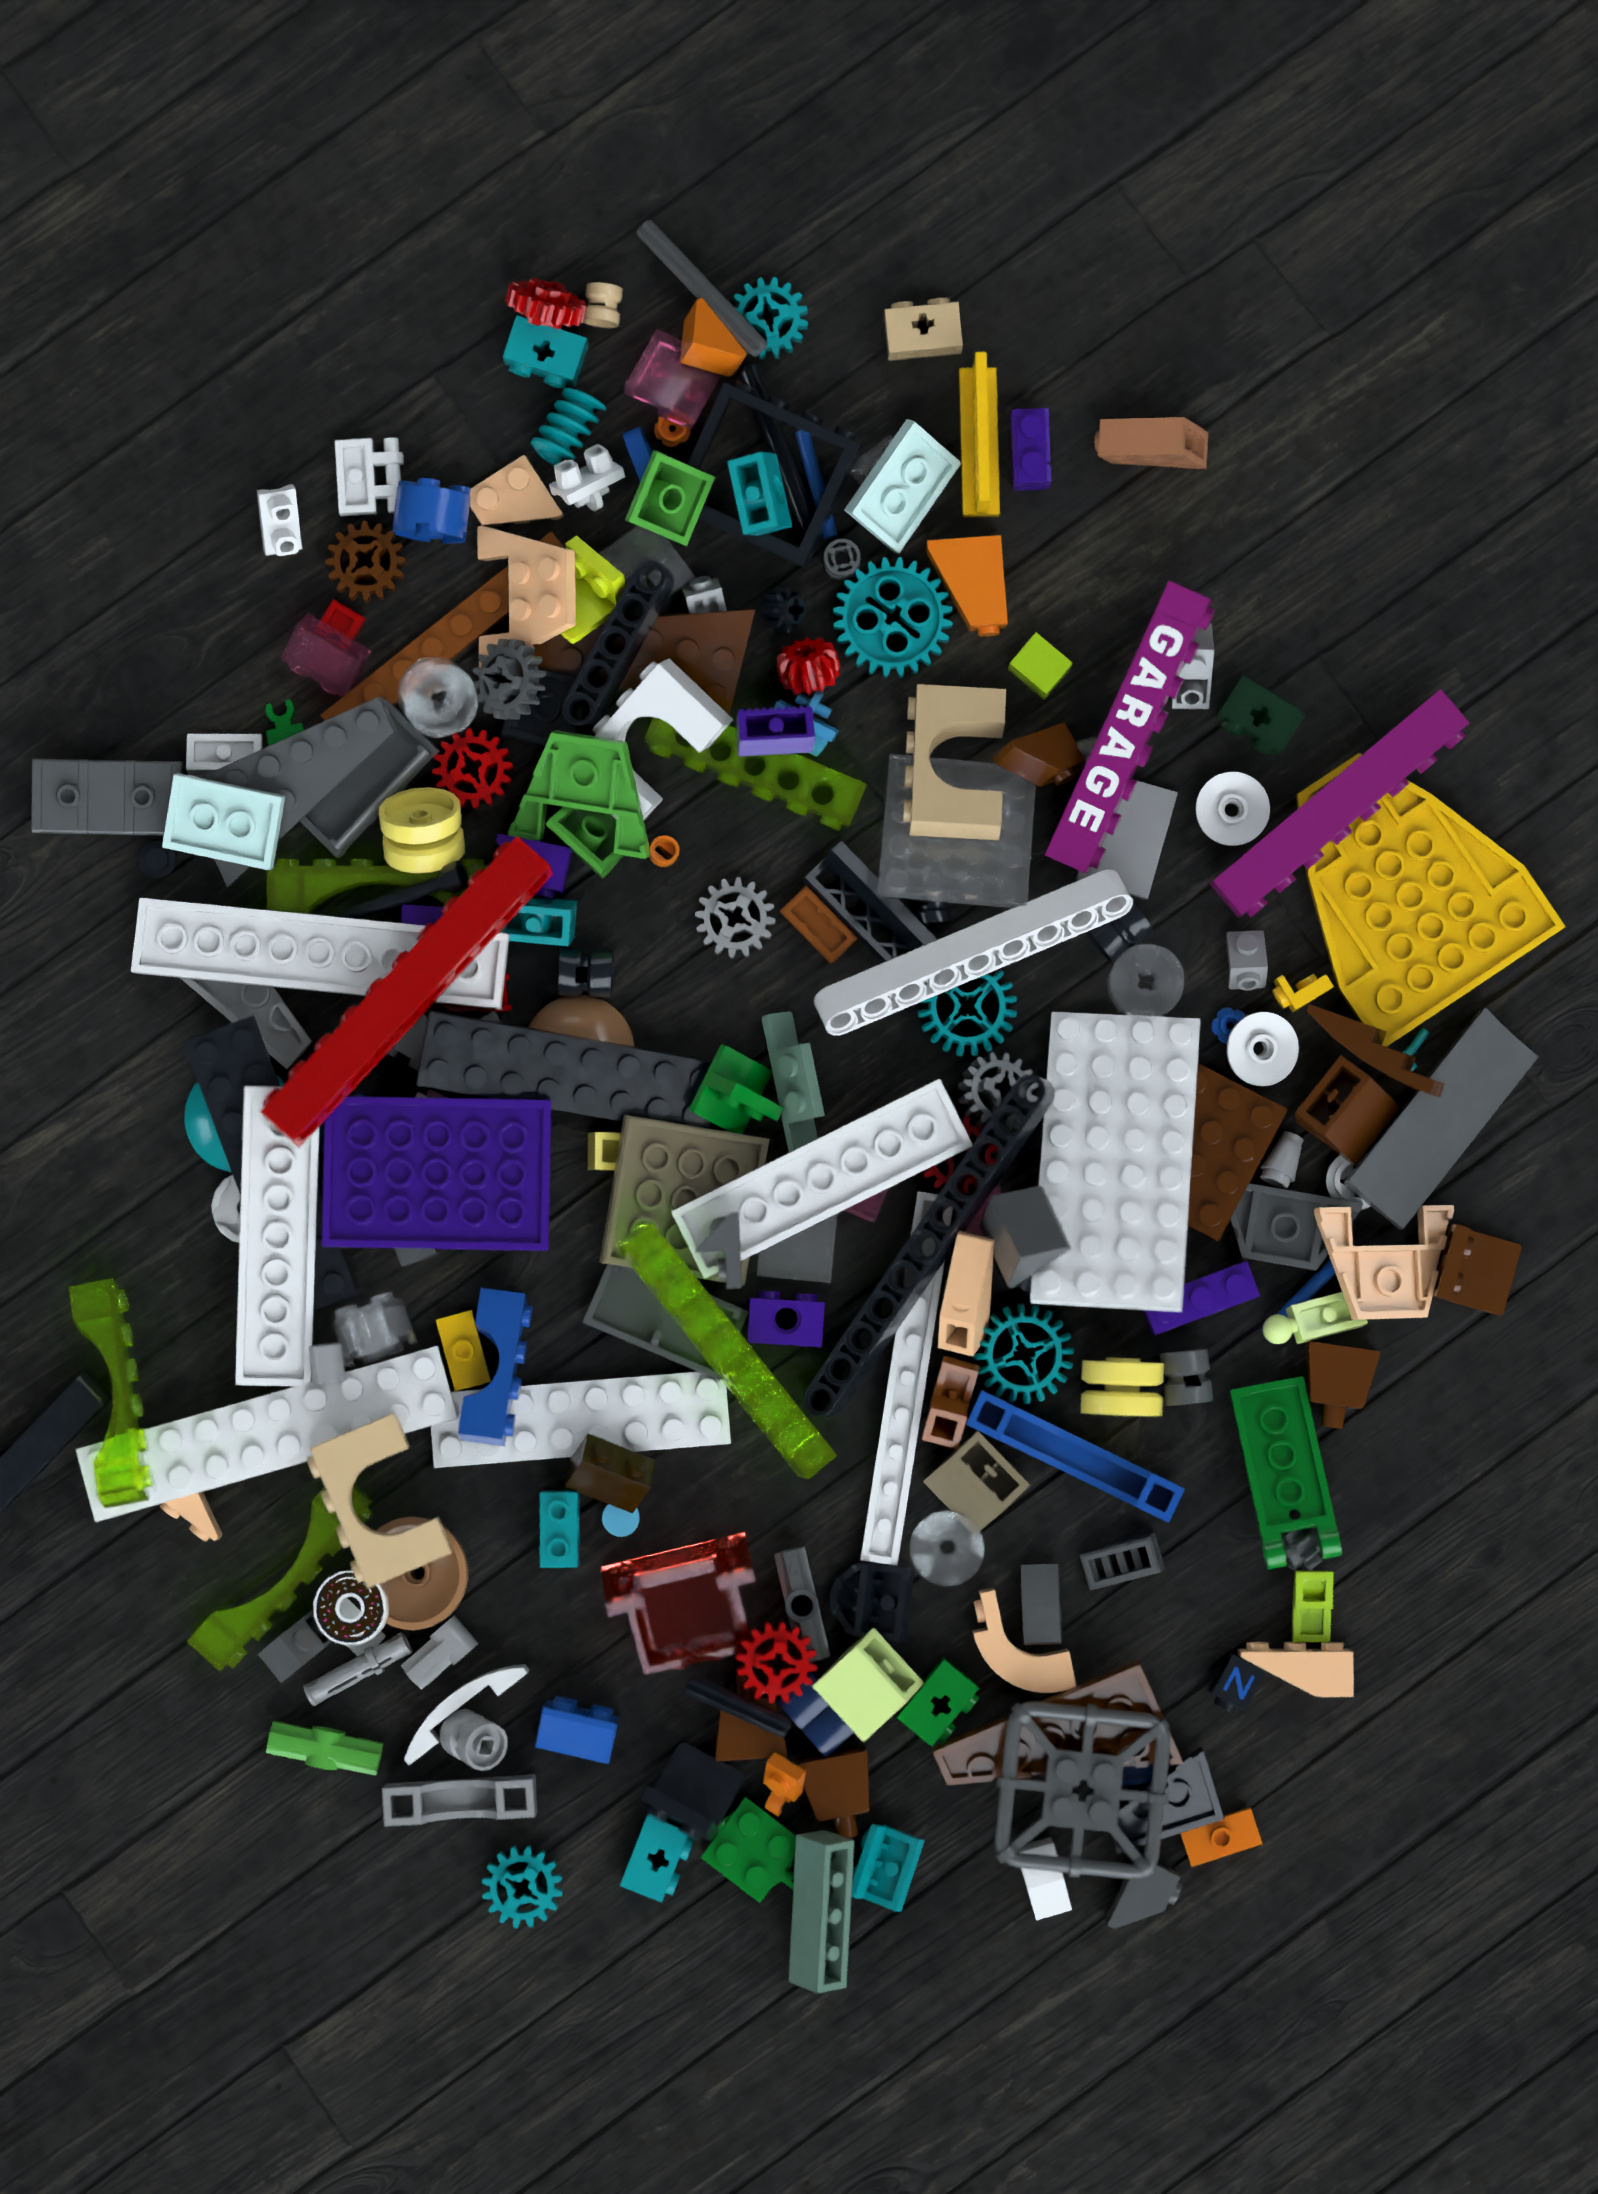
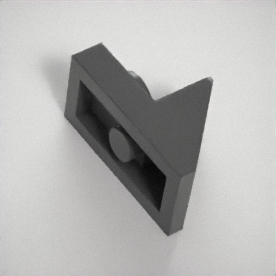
M731 1212L695 1252L725 1251V1258L718 1259L719 1281H726L727 1288H742L739 1212Z

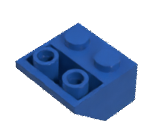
M555 1696L553 1701L547 1700L543 1707L535 1747L609 1764L620 1716L613 1715L614 1709L598 1704H592L590 1709L577 1707V1700L564 1696Z

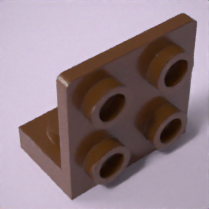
M1458 1224L1450 1225L1445 1249L1442 1251L1437 1269L1439 1273L1433 1297L1497 1316L1503 1315L1522 1246L1471 1231V1228Z

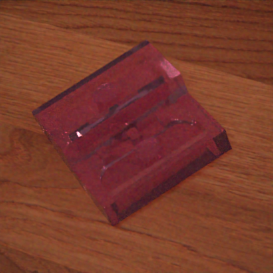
M656 329L625 384V394L657 407L658 416L692 430L721 374L680 363L682 341Z

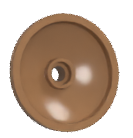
M588 995L565 996L552 1001L536 1014L529 1025V1028L634 1046L631 1030L619 1011L609 1003Z
M404 1517L390 1521L376 1531L389 1534L398 1533L430 1519ZM444 1527L453 1552L422 1565L424 1576L421 1579L415 1577L413 1569L380 1583L388 1596L389 1614L386 1620L387 1624L405 1630L428 1628L445 1620L460 1604L467 1587L468 1564L461 1544L447 1528Z

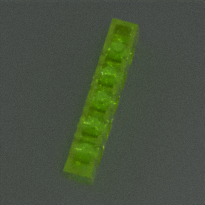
M653 717L645 735L646 743L651 744L649 750L657 755L668 759L671 754L677 755L685 759L683 765L701 773H704L705 768L719 773L717 779L728 785L738 787L739 783H743L753 788L751 794L769 802H772L773 797L787 802L786 809L802 816H806L809 811L821 817L819 821L821 824L840 831L841 826L850 828L867 788V784L795 753L738 756L736 728L728 726L710 747L700 753L692 745L689 747L679 745L676 741L678 731L666 721ZM717 743L727 744L731 749L729 758L724 761L714 760L710 756L712 746ZM757 757L765 763V769L760 775L752 776L744 770V764L749 758ZM784 772H793L798 776L799 784L793 790H784L778 784L779 776ZM819 786L830 788L833 792L831 802L825 805L816 803L812 798V792L815 788Z

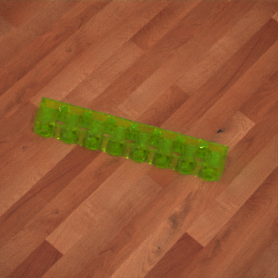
M643 1222L615 1245L798 1477L809 1480L837 1456L653 1223Z

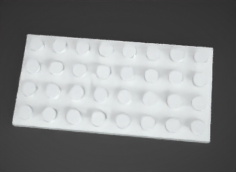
M1052 1012L1047 1080L1053 1085L1055 1093L1052 1104L1044 1114L1039 1186L1044 1188L1072 1249L1032 1275L1031 1303L1182 1312L1201 1026L1199 1018Z

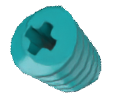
M564 388L562 395L566 401L557 400L554 404L559 414L549 412L546 419L551 426L541 425L538 429L544 439L534 437L530 442L536 452L553 466L562 462L563 458L575 460L576 457L569 449L570 446L582 448L584 444L577 435L580 433L590 436L592 433L585 425L586 421L599 422V419L592 411L594 408L602 411L607 409L599 400L579 389Z

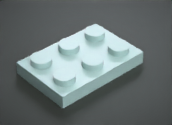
M906 419L844 510L891 551L900 553L961 462L915 421Z
M180 773L174 774L162 848L271 870L274 867L285 796Z

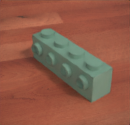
M826 1830L796 1835L789 1982L816 1993L846 1988L854 1840Z

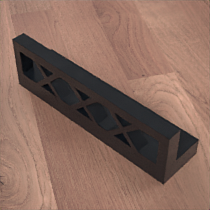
M842 841L802 880L881 963L896 958L897 951L910 952L938 940ZM827 868L837 878L838 890L825 889L816 877ZM845 898L857 899L863 905V916H852L845 909ZM871 925H882L889 932V943L877 942L871 936Z

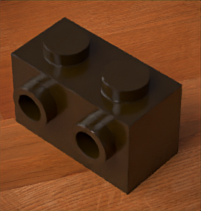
M587 1433L570 1459L565 1487L633 1514L651 1487L656 1460Z

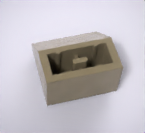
M977 1430L923 1481L974 1535L1000 1515L1030 1486Z

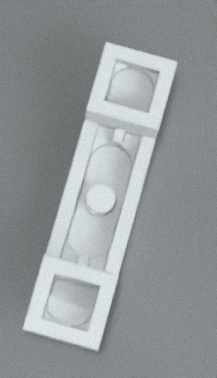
M526 1664L512 1665L487 1672L465 1683L445 1698L431 1712L415 1734L404 1758L408 1766L440 1741V1736L433 1727L487 1685L493 1689L497 1696L502 1694L530 1671Z

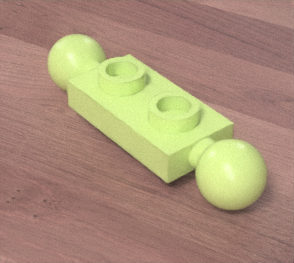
M1343 1292L1289 1306L1285 1309L1288 1318L1280 1314L1270 1316L1264 1322L1263 1333L1265 1338L1273 1344L1287 1342L1292 1333H1294L1297 1344L1363 1327L1368 1321L1352 1320Z

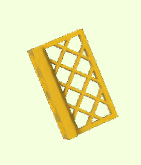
M975 352L973 367L959 368L962 517H992L1000 515L996 367L987 368V352Z

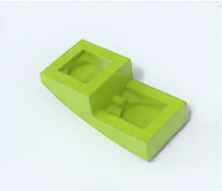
M1295 1571L1291 1639L1293 1642H1330L1331 1609H1333V1571Z

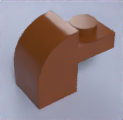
M943 1356L928 1408L922 1440L958 1449L980 1365Z

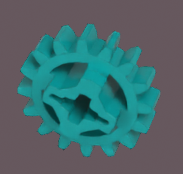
M761 277L758 278L757 288L753 289L751 285L746 283L744 285L746 295H734V301L739 305L734 308L767 341V347L759 355V359H764L766 351H771L773 357L778 359L779 349L784 348L790 354L793 352L791 341L793 340L798 343L803 341V336L798 332V329H807L808 321L800 319V317L808 314L807 306H798L802 300V294L799 292L791 295V284L789 282L783 288L778 287L776 277H773L770 285H765ZM771 296H776L787 304L780 305L772 300ZM757 298L758 304L754 310L746 312V315H744L748 305ZM764 305L767 306L770 315L774 317L772 332H770L769 325L763 320ZM793 322L787 334L780 338L779 332L783 326Z
M514 1845L511 1847V1856L507 1857L503 1852L497 1854L499 1865L491 1862L488 1864L487 1869L493 1876L483 1877L482 1884L490 1886V1890L485 1891L482 1897L483 1899L493 1900L488 1909L490 1913L498 1909L502 1912L499 1922L503 1923L510 1917L513 1918L514 1928H518L521 1920H526L527 1925L531 1928L534 1926V1917L538 1916L544 1922L548 1919L546 1908L556 1911L558 1904L552 1897L562 1896L563 1889L555 1887V1883L561 1881L563 1876L562 1874L552 1873L557 1864L555 1860L548 1863L543 1861L546 1851L542 1850L535 1856L532 1855L531 1845H527L524 1853H519L518 1848ZM517 1862L529 1863L526 1868L519 1870L507 1868L509 1865ZM540 1870L547 1880V1892L539 1886L537 1875ZM525 1878L530 1881L528 1888L532 1892L525 1890L521 1895L516 1892L517 1884L513 1881L521 1882ZM498 1881L506 1887L508 1898L505 1903L498 1892ZM530 1902L538 1905L536 1908L527 1911L517 1910L519 1905Z

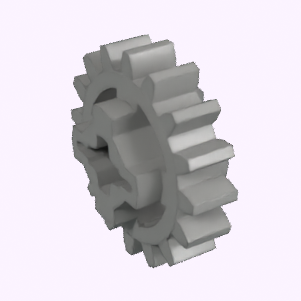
M740 877L736 878L734 886H729L726 879H722V889L719 891L713 886L708 887L711 895L710 899L700 897L699 902L705 907V910L695 912V917L703 919L704 923L696 927L697 932L708 933L703 943L707 946L715 942L717 944L715 948L717 955L725 948L729 949L731 959H734L736 950H742L743 955L749 957L748 947L753 945L760 951L762 945L759 939L761 937L771 938L772 934L765 928L766 925H774L775 919L767 917L766 913L772 911L774 905L762 902L766 898L767 892L764 890L756 894L754 892L755 882L752 881L745 888L742 887ZM729 894H740L736 901L727 904L718 901ZM752 900L759 909L760 923L750 916L748 909ZM737 909L742 910V918L751 926L744 923L743 925L736 923L734 927H730L729 918L720 910L726 913H735ZM711 914L718 917L721 921L722 928L719 935L712 929L710 923ZM746 932L753 935L742 942H731L734 935Z

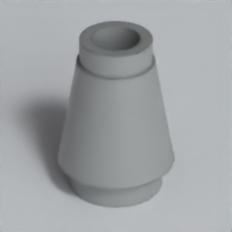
M1283 1131L1281 1138L1278 1139L1260 1167L1262 1170L1260 1179L1271 1186L1288 1189L1289 1184L1295 1182L1303 1138L1294 1133Z

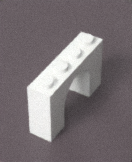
M667 659L658 664L655 661L650 663L639 676L643 682L635 691L629 688L615 703L619 709L612 717L608 714L605 715L592 731L596 734L595 737L625 741L626 733L636 718L643 716L656 717L669 723L700 753L715 742L731 724L733 719L672 660ZM633 770L642 815L645 820L663 798Z

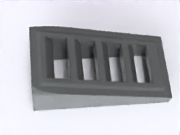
M1155 1533L1138 1536L1080 1554L1090 1591L1160 1573L1164 1569V1562ZM1142 1546H1145L1150 1564L1145 1566L1139 1549ZM1130 1550L1135 1569H1129L1124 1551ZM1109 1555H1116L1121 1573H1114ZM1100 1557L1106 1577L1101 1579L1095 1563V1559Z

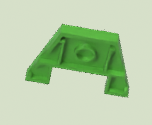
M558 730L551 732L533 773V780L519 805L520 809L516 819L508 830V836H518L519 838L534 841L543 840L547 804L616 815L613 854L643 859L650 856V847L627 741Z

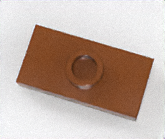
M807 885L780 910V913L831 965L858 940Z

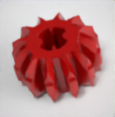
M806 637L804 641L800 642L793 640V645L782 647V653L777 656L776 666L780 681L783 683L784 689L792 690L794 695L806 692L809 696L813 691L817 690L824 692V687L834 685L835 678L840 675V663L833 644L831 642H824L822 637L815 640H810L809 637Z

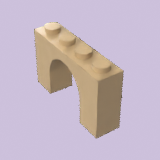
M917 684L916 697L908 698L907 719L914 720V731H907L906 753L913 754L912 765H906L904 782L905 788H911V800L904 799L903 822H910L909 835L999 840L1002 822L1003 791L970 790L950 786L936 775L929 757L940 743L953 737L1002 738L1005 725L1006 689Z
M396 1412L311 1447L312 1456L307 1457L313 1476L315 1478L321 1476L326 1487V1491L321 1492L328 1512L336 1511L341 1523L340 1526L336 1527L341 1544L344 1548L350 1546L355 1560L350 1562L358 1583L365 1581L367 1588L453 1552L439 1516L402 1532L389 1534L369 1528L360 1520L355 1512L352 1491L360 1472L368 1465L410 1447Z

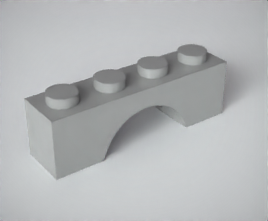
M535 1774L386 1783L382 1788L384 1826L415 1825L456 1818L535 1817L537 1814Z

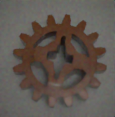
M362 521L361 530L357 531L352 524H349V534L347 536L339 532L335 534L340 542L338 546L328 545V550L334 554V558L326 559L325 564L328 567L335 568L334 571L328 574L331 581L341 580L336 589L340 593L350 589L349 598L353 601L356 600L359 594H362L364 601L370 603L371 594L375 593L380 600H384L383 590L388 588L395 592L397 588L393 583L394 578L404 579L405 577L398 570V566L406 565L407 560L404 557L397 556V554L404 550L402 543L392 545L396 537L395 533L390 531L383 535V526L380 523L375 526L374 530H370L367 521ZM360 539H374L370 544H358L355 542ZM387 551L390 553L391 560L388 572L383 568V558L387 555ZM346 552L350 558V565L345 569L346 572L344 573L342 558ZM361 556L366 558L372 556L371 560L374 565L370 569L365 565L361 567L359 558ZM362 580H375L377 582L367 586L358 585Z

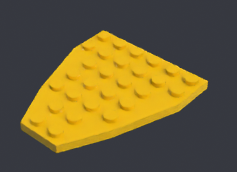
M1358 753L1296 795L1298 809L1362 756V754ZM1408 781L1410 784L1393 798L1389 793L1377 801L1381 806L1378 811L1365 822L1359 816L1348 825L1352 829V833L1337 845L1329 841L1320 849L1324 856L1308 870L1306 868L1308 884L1337 988L1361 1023L1387 1031L1382 1044L1385 1047L1566 927L1522 863L1434 795Z

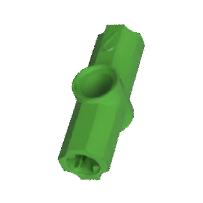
M274 1720L268 1737L266 1753L305 1761L306 1765L326 1770H338V1768L376 1776L384 1743L347 1736L345 1732L322 1726H312V1728Z

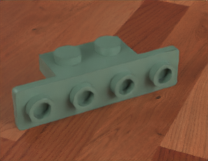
M788 1011L762 1016V1023L779 1106L784 1108L781 1116L788 1151L791 1153L818 1139L814 1118L825 1116L810 1043L798 1044L793 1014Z

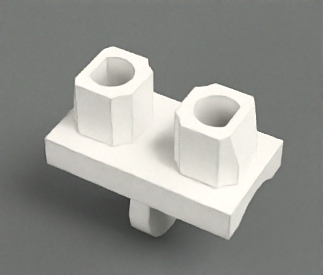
M599 444L585 450L584 456L587 465L580 469L573 460H564L554 465L556 481L549 484L552 495H559L566 504L571 505L574 503L577 508L587 504L592 511H597L603 507L601 496L609 493L608 486L623 479L625 474L623 467L613 462L608 450Z
M286 485L274 490H257L264 553L266 555L277 554L278 556L297 553L299 549H302L294 485Z

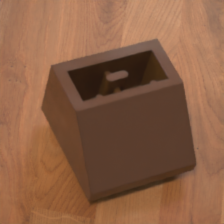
M1340 1055L1297 1109L1295 1118L1296 1123L1352 1165L1356 1166L1398 1114L1401 1107L1369 1075Z

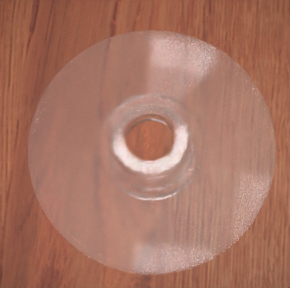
M940 1511L924 1518L915 1528L910 1541V1555L916 1570L925 1579L938 1585L952 1586L967 1581L977 1572L984 1557V1540L979 1528L967 1516L954 1511ZM943 1541H952L955 1545V1550L952 1553L943 1552L941 1549Z

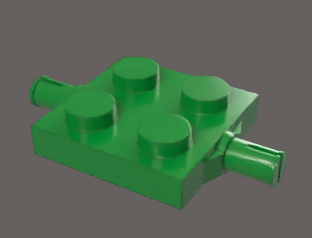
M744 1797L735 1811L723 1818L711 1843L700 1858L759 1903H761L770 1889L780 1882L794 1890V1883L791 1881L792 1879L794 1880V1872L790 1868L796 1852V1835Z

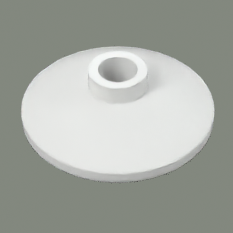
M1225 772L1211 778L1201 789L1196 801V817L1203 832L1213 841L1227 846L1243 845L1255 839L1264 830L1270 815L1269 798L1263 786L1253 777L1240 772ZM1227 804L1236 805L1238 808L1237 816L1229 817L1225 813V806Z
M1256 1012L1241 1019L1232 1029L1227 1042V1057L1232 1070L1241 1080L1256 1086H1270L1286 1078L1294 1068L1299 1053L1298 1039L1292 1026L1281 1016L1269 1012ZM1260 1041L1263 1044V1051L1261 1054L1256 1055L1253 1047L1256 1042Z

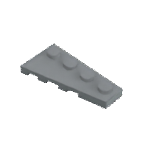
M181 978L231 1022L254 1015L268 1053L288 1070L313 1042L274 987Z

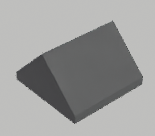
M1036 1186L991 1196L980 1227L985 1237L994 1239L993 1255L1008 1287H1015L1072 1249L1043 1187Z

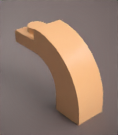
M994 1588L980 1590V1600L974 1601L978 1623L985 1622L986 1627L972 1630L980 1653L991 1669L1012 1685L1032 1692L1055 1693L1076 1687L1069 1650L1066 1648L1034 1654L1015 1647L1004 1633Z

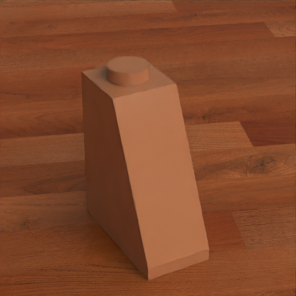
M1185 417L1100 419V427L1095 434V449L1098 452V456L1109 463L1206 469L1208 432Z

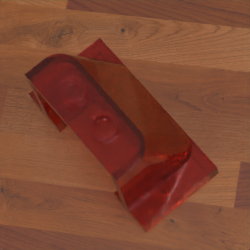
M746 1532L601 1566L608 1615L628 1613L644 1675L667 1669H682L693 1663L705 1660L716 1661L724 1658L726 1655L746 1651V1648H744L740 1641L742 1638L751 1641L739 1585L756 1582Z

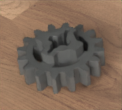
M498 639V645L488 644L487 650L489 655L479 654L478 658L482 666L481 668L473 669V672L479 675V681L474 682L472 688H478L481 692L475 698L476 701L485 703L483 711L485 713H492L494 718L520 720L521 714L530 715L531 708L529 704L539 705L540 700L536 696L537 691H545L546 688L539 683L540 678L546 676V671L538 669V666L543 661L542 657L533 656L535 647L525 645V641Z
M991 1052L984 1059L981 1057L977 1058L972 1063V1067L969 1066L962 1073L966 1079L958 1084V1088L965 1091L966 1094L958 1100L959 1103L969 1105L970 1108L965 1112V1116L969 1117L974 1114L977 1117L976 1127L981 1126L984 1122L988 1123L1014 1083L1021 1076L1033 1073L1031 1069L1024 1072L1020 1069L1022 1065L1021 1059L1012 1064L1009 1062L1008 1053H1004L997 1060L995 1053ZM993 1071L989 1078L980 1079L983 1073ZM1038 1083L1032 1084L1027 1090V1098L1030 1102L1038 1099L1037 1096L1031 1094V1092L1039 1087ZM1017 1114L1011 1115L1006 1121L1008 1132L1013 1127L1018 1129L1020 1125Z

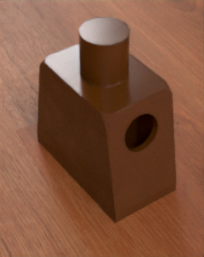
M1311 1341L1305 1342L1306 1390L1309 1402L1324 1404L1321 1426L1343 1429L1346 1407L1363 1409L1379 1361L1380 1351Z
M736 1675V1692L738 1695L779 1713L776 1699L772 1704L769 1703L767 1694L762 1695L758 1699L755 1698L753 1694L756 1687L753 1685L745 1689L742 1684L748 1675ZM721 1710L716 1762L770 1758L774 1752L782 1757H787L785 1737L780 1738Z
M866 1747L831 1753L827 1757L821 1755L797 1760V1766L806 1771L804 1787L817 1821L833 1819L836 1834L846 1838L859 1835L855 1814L869 1811L868 1754Z

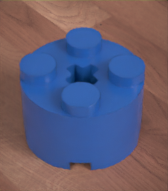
M418 478V483L398 481L392 532H395L397 536L417 541L430 542L431 539H443L442 543L446 544L464 543L467 534L471 488L459 485H450L449 489L441 488L439 480Z

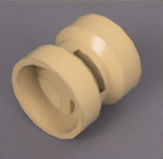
M588 283L585 297L589 301L583 322L596 327H618L620 313L617 311V304L622 300L623 288L609 283Z

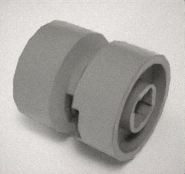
M468 1709L456 1710L442 1724L440 1742L443 1749L470 1767L481 1771L489 1770L498 1765L504 1758L507 1750L505 1731L499 1725L485 1719L478 1713Z

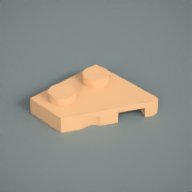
M525 455L471 488L470 508L482 526H501L505 523L520 524L529 523L532 520L550 518L556 520L563 517V513Z

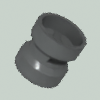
M848 539L832 541L824 552V568L826 573L832 579L838 581L849 580L855 576V571L859 569L861 561L857 545Z

